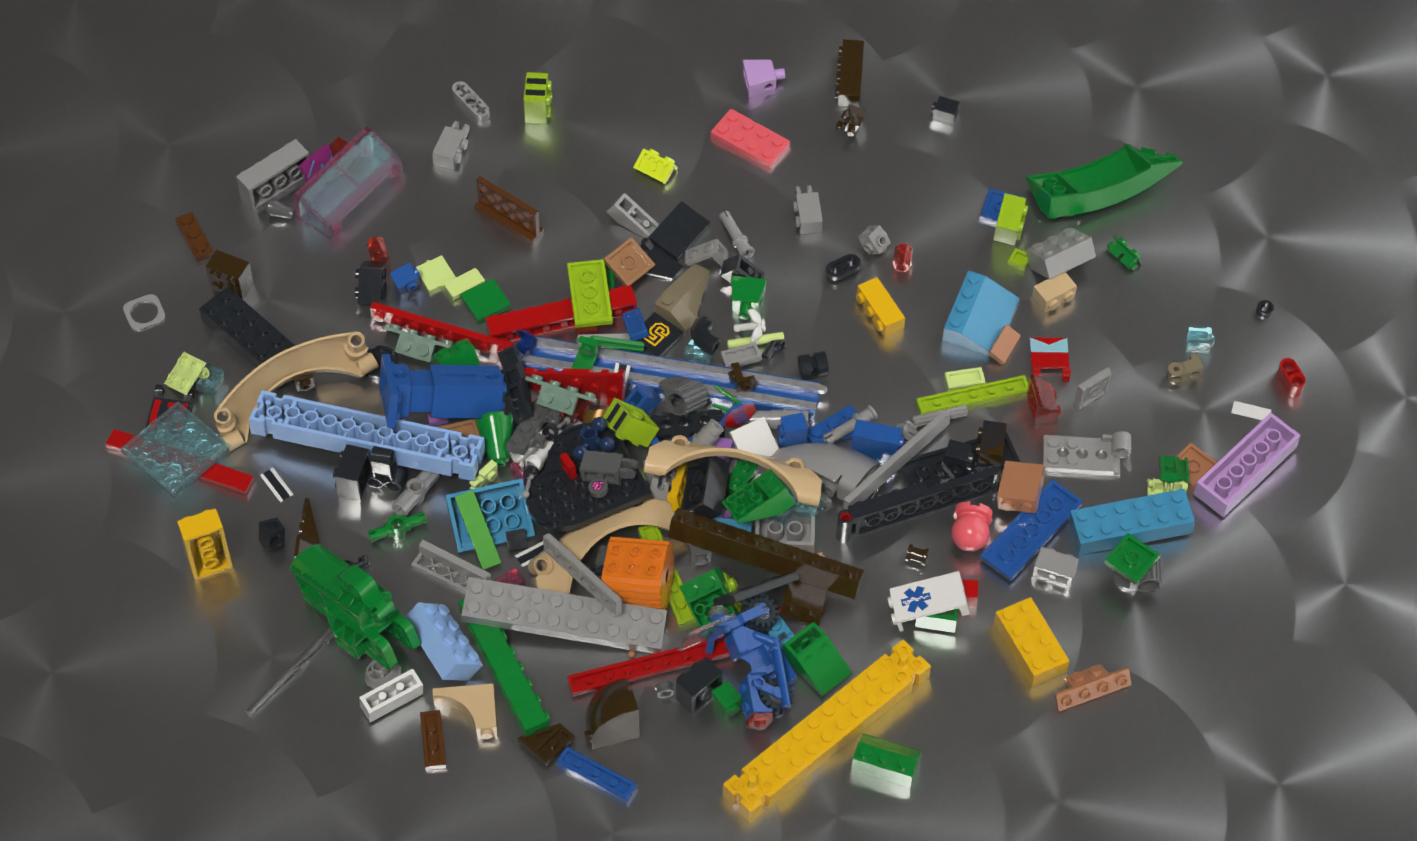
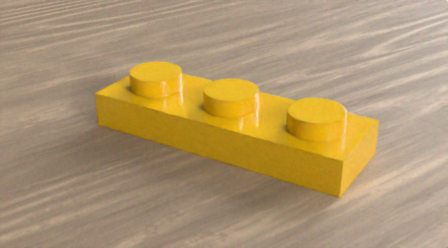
M689 461L676 467L675 479H672V488L667 494V501L671 504L672 511H676L677 508L681 509L688 467L690 466Z

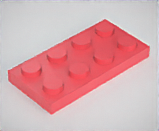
M730 109L710 132L711 137L769 169L790 146L788 139L733 109Z

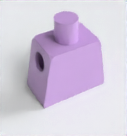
M743 60L742 72L749 97L774 91L776 89V80L785 79L784 68L774 69L771 60Z

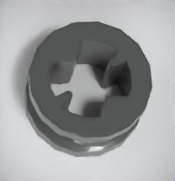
M662 681L656 684L657 697L664 699L674 695L673 683L671 681Z

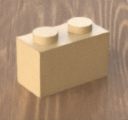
M1064 272L1035 285L1032 298L1045 313L1056 309L1064 302L1073 300L1076 295L1077 285Z

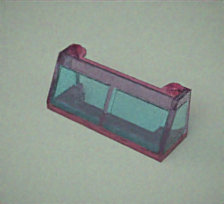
M366 126L293 195L297 218L331 239L341 231V220L388 175L390 178H394L401 174V158L372 129Z

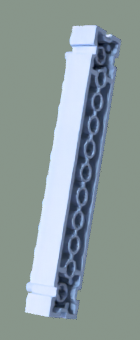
M261 390L257 399V408L253 409L249 418L251 434L266 437L269 433L273 435L274 439L339 453L344 451L346 444L367 448L370 455L373 446L393 449L397 465L446 476H452L453 473L459 474L460 479L470 481L475 480L478 472V463L481 464L485 453L484 437L469 434L468 438L462 437V432L400 419L396 420L395 428H387L385 416L283 395V398H278L276 393Z

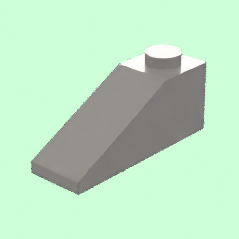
M626 193L619 196L606 211L617 223L643 238H648L659 226Z

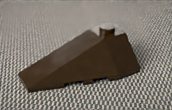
M305 498L303 505L302 522L299 524L300 531L296 538L294 559L310 545L320 544L309 498Z

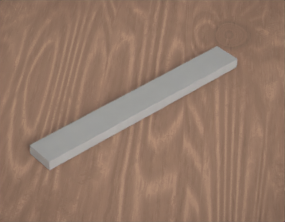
M945 409L848 494L844 498L843 510H848V506L858 501L866 500L950 424L951 412Z

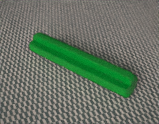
M595 335L590 337L591 339L598 340V347L640 353L644 350V343L641 341Z

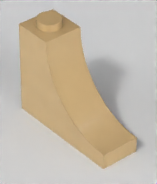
M493 684L432 688L434 705L450 706L464 713L474 725L477 738L490 739L497 736Z

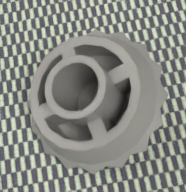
M373 660L366 669L364 682L367 683V686L375 689L402 674V667L397 663L391 670H388Z

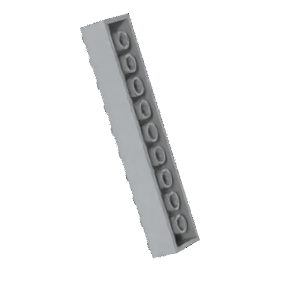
M468 577L461 622L653 654L661 651L667 610L622 603V613L614 616L596 598Z

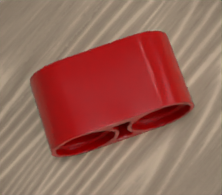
M1282 359L1278 367L1277 378L1288 395L1299 397L1303 393L1306 378L1293 359Z

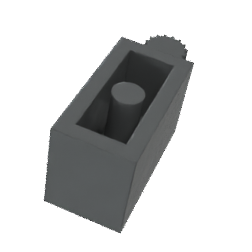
M585 450L579 470L582 481L591 482L593 479L602 478L608 484L620 485L622 478L633 479L636 476V472L632 469H637L639 463L635 459L623 458V454Z

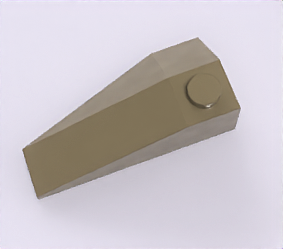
M696 263L693 264L658 298L654 304L655 313L687 333L697 319L710 271Z

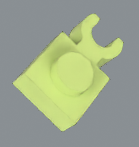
M493 460L487 463L478 472L479 475L475 477V480L469 482L471 485L470 489L480 488L482 485L486 486L489 482H493L498 476L497 463Z

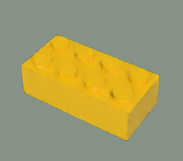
M216 508L205 510L194 516H186L182 520L177 521L187 560L195 580L233 567L223 526Z
M1031 597L996 611L994 625L1031 687L1067 673L1070 661Z

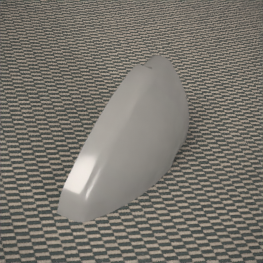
M828 443L791 445L776 450L772 456L784 460L791 458L802 460L804 467L810 468L822 480L821 492L829 498H832L837 492V498L842 501L881 466L880 462L854 449Z

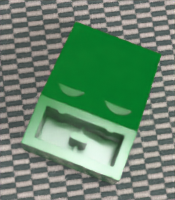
M769 469L734 494L728 496L722 501V504L739 524L778 516L794 506L795 502L787 488L773 471Z
M720 567L679 586L705 640L716 628L710 623V618L715 613L723 612L725 615H729V620L734 619L738 615L734 603L714 606L713 598L730 593L728 583Z
M812 622L783 644V652L789 663L822 697L853 674L829 637L815 622Z

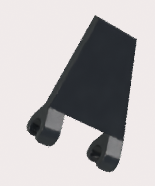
M644 238L641 241L640 247L648 252V257L655 263L654 268L647 272L646 275L673 280L684 268L683 265L657 248L648 238Z

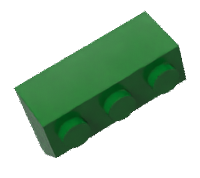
M863 733L852 759L851 770L910 788L922 751Z

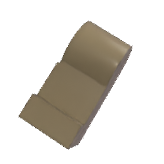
M1194 353L1189 356L1187 361L1171 363L1168 366L1166 377L1172 384L1197 379L1203 376L1204 366L1198 354Z

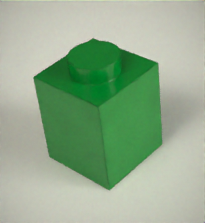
M729 681L711 691V701L725 718L730 715L733 716L741 710L742 698Z

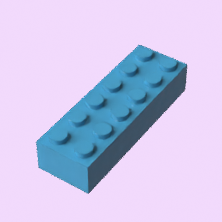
M1179 489L1070 510L1069 524L1078 554L1084 555L1114 549L1127 533L1142 543L1192 534L1195 519L1185 489Z

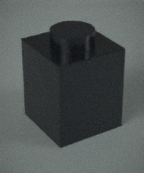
M939 96L938 101L934 102L931 108L933 120L953 126L959 113L960 102Z

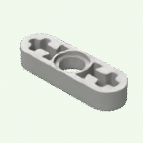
M459 81L454 83L452 86L454 98L475 120L479 122L487 121L490 117V111L485 102L465 82ZM469 99H474L476 101L474 104L466 103V101Z

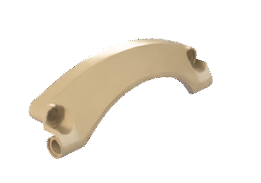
M350 332L313 339L274 355L250 372L234 387L214 412V422L227 451L230 453L248 442L250 431L249 418L253 409L257 408V399L261 390L274 392L277 388L295 378L313 373L333 372L361 378L378 368L376 359L371 353H368L364 335L360 332ZM358 340L361 344L355 346L351 342ZM220 416L228 417L226 421L218 420Z

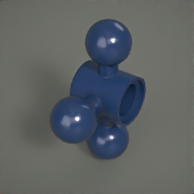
M603 417L594 418L592 426H585L581 429L582 445L576 446L573 450V455L577 460H582L585 450L595 451L599 446L605 452H610L614 449L615 442L611 437L606 436L601 439L598 436V432L604 431L607 427V421Z

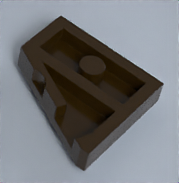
M560 723L548 729L538 730L536 734L526 737L522 735L518 738V742L545 766L575 740V736Z

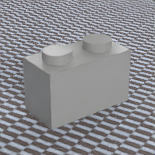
M1041 547L1032 576L1070 588L1079 559L1070 554L1056 552L1052 548Z

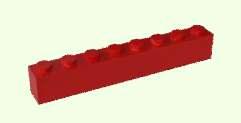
M631 285L608 290L613 319L622 317V313L637 308V301ZM571 298L486 317L488 335L508 342L521 340L523 334L539 336L575 328Z

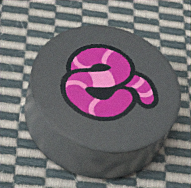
M602 478L593 479L588 485L590 495L595 498H601L609 491L607 481Z

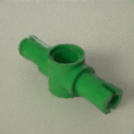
M423 511L409 517L398 514L392 515L388 522L384 523V526L367 531L371 543L386 537L402 539L407 531L427 523V519Z

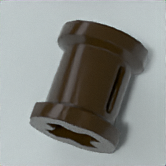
M910 544L905 561L912 560L925 566L929 549L913 547V544Z

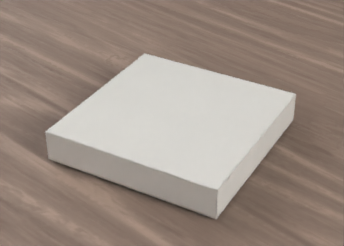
M765 417L729 432L736 449L763 456H772L779 449Z

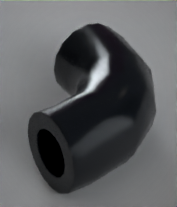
M700 316L690 328L691 338L698 348L713 356L720 346L721 339L710 333L713 327L711 320L706 316Z

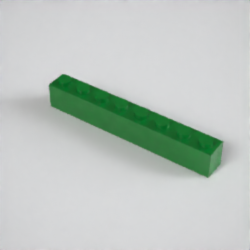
M464 599L458 601L459 611L461 615L464 605ZM465 622L525 737L536 734L538 730L548 729L550 716L546 709L542 710L540 706L542 702L539 695L533 693V685L530 678H525L522 663L516 661V653L513 646H508L505 631L497 627Z

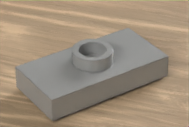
M756 342L720 351L724 367L731 368V363L736 362L743 366L762 361V356Z

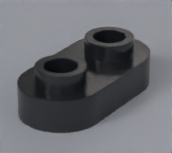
M847 254L830 262L826 266V276L830 280L838 281L857 272L860 269V258L854 254Z

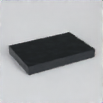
M681 201L651 233L648 239L659 249L678 261L708 228L710 221Z

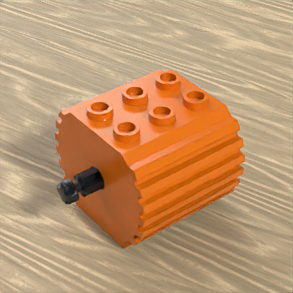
M610 537L604 565H600L599 568H596V565H591L590 571L595 575L598 573L601 581L622 599V603L666 610L668 609L674 578L673 545L670 541Z

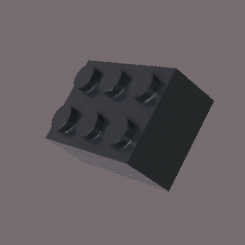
M710 456L689 466L681 509L710 519L722 514L724 510L722 501L727 492L726 486L730 475V463L717 456Z

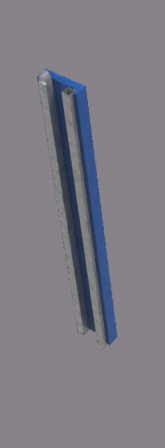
M527 334L522 335L519 355L524 368H536L539 371H546L547 368H554V371L572 368L578 353V344L576 342ZM598 347L599 354L592 368L593 372H601L602 369H608L609 373H614L616 363L629 365L627 390H633L638 384L652 387L658 395H664V391L659 388L661 380L670 377H685L692 381H700L705 386L708 392V403L731 406L732 403L736 405L735 402L714 388V385H718L740 401L753 402L756 411L783 410V408H787V410L809 411V420H814L819 394L827 393V387L821 385L820 382L741 370L743 377L754 375L755 388L747 392H736L734 383H730L728 372L731 371L729 367ZM672 394L671 396L681 398L678 394Z

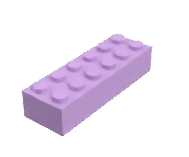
M1270 412L1197 481L1194 495L1224 518L1297 448L1301 435Z

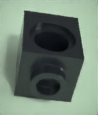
M278 517L259 522L258 540L266 552L285 547V527Z

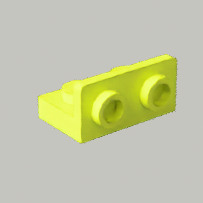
M643 148L633 168L666 185L673 170L677 171L678 169L674 164L675 161L667 156L665 158L660 157V153L653 149L648 151Z

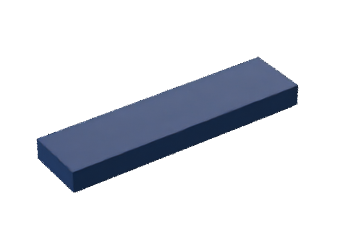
M569 747L564 749L556 761L558 767L625 803L628 802L637 788V784Z

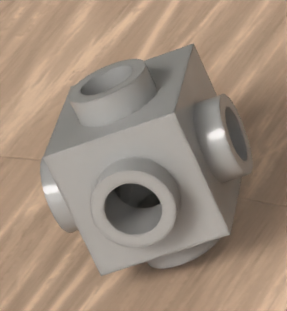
M880 225L868 226L858 236L863 249L869 255L884 253L886 247L891 243L887 233Z

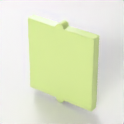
M442 255L435 259L427 260L426 263L416 267L421 275L420 279L429 293L439 288H444L445 283L456 278Z

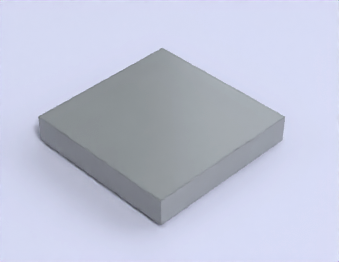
M1108 367L1078 385L1074 407L1077 410L1083 409L1107 394L1112 374Z

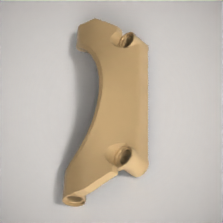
M682 435L673 437L671 441L664 440L650 446L648 456H646L643 473L657 476L665 475L685 462L702 457L726 456L750 461L767 470L771 469L790 488L797 501L801 502V504L819 506L822 480L810 468H805L803 461L798 458L784 460L753 454L739 449L717 447L688 441Z
M652 497L582 528L572 530L558 539V541L581 561L587 551L597 541L617 529L645 525L669 531L671 518L675 511H672L671 504L668 501ZM544 550L529 561V572L537 575L534 577L535 588L570 594L573 577ZM538 561L542 563L541 571L536 567Z

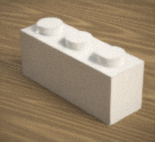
M411 669L359 697L360 707L368 721L372 722L423 694V684L414 669Z

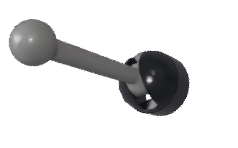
M565 417L563 422L557 426L554 424L546 425L542 429V434L546 435V440L548 441L555 439L559 433L558 429L565 424H570L571 419Z
M528 465L524 468L523 477L527 483L525 491L522 492L523 498L529 497L530 483L539 475V469L534 465Z

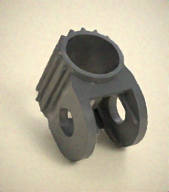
M670 377L659 382V388L664 391L665 401L661 404V409L664 412L683 416L708 403V392L700 381H692L685 377ZM672 394H678L681 398L674 397V399H671Z
M1159 553V560L1137 585L1125 579L1116 571H1113L1115 584L1121 589L1139 592H1151L1160 589L1163 586L1161 553Z

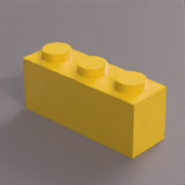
M878 277L858 285L856 299L859 304L864 306L867 316L873 319L876 329L881 331L884 337L904 329L905 317Z

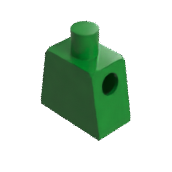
M731 276L732 310L739 312V318L749 319L750 315L747 311L749 309L759 312L766 293L767 279Z

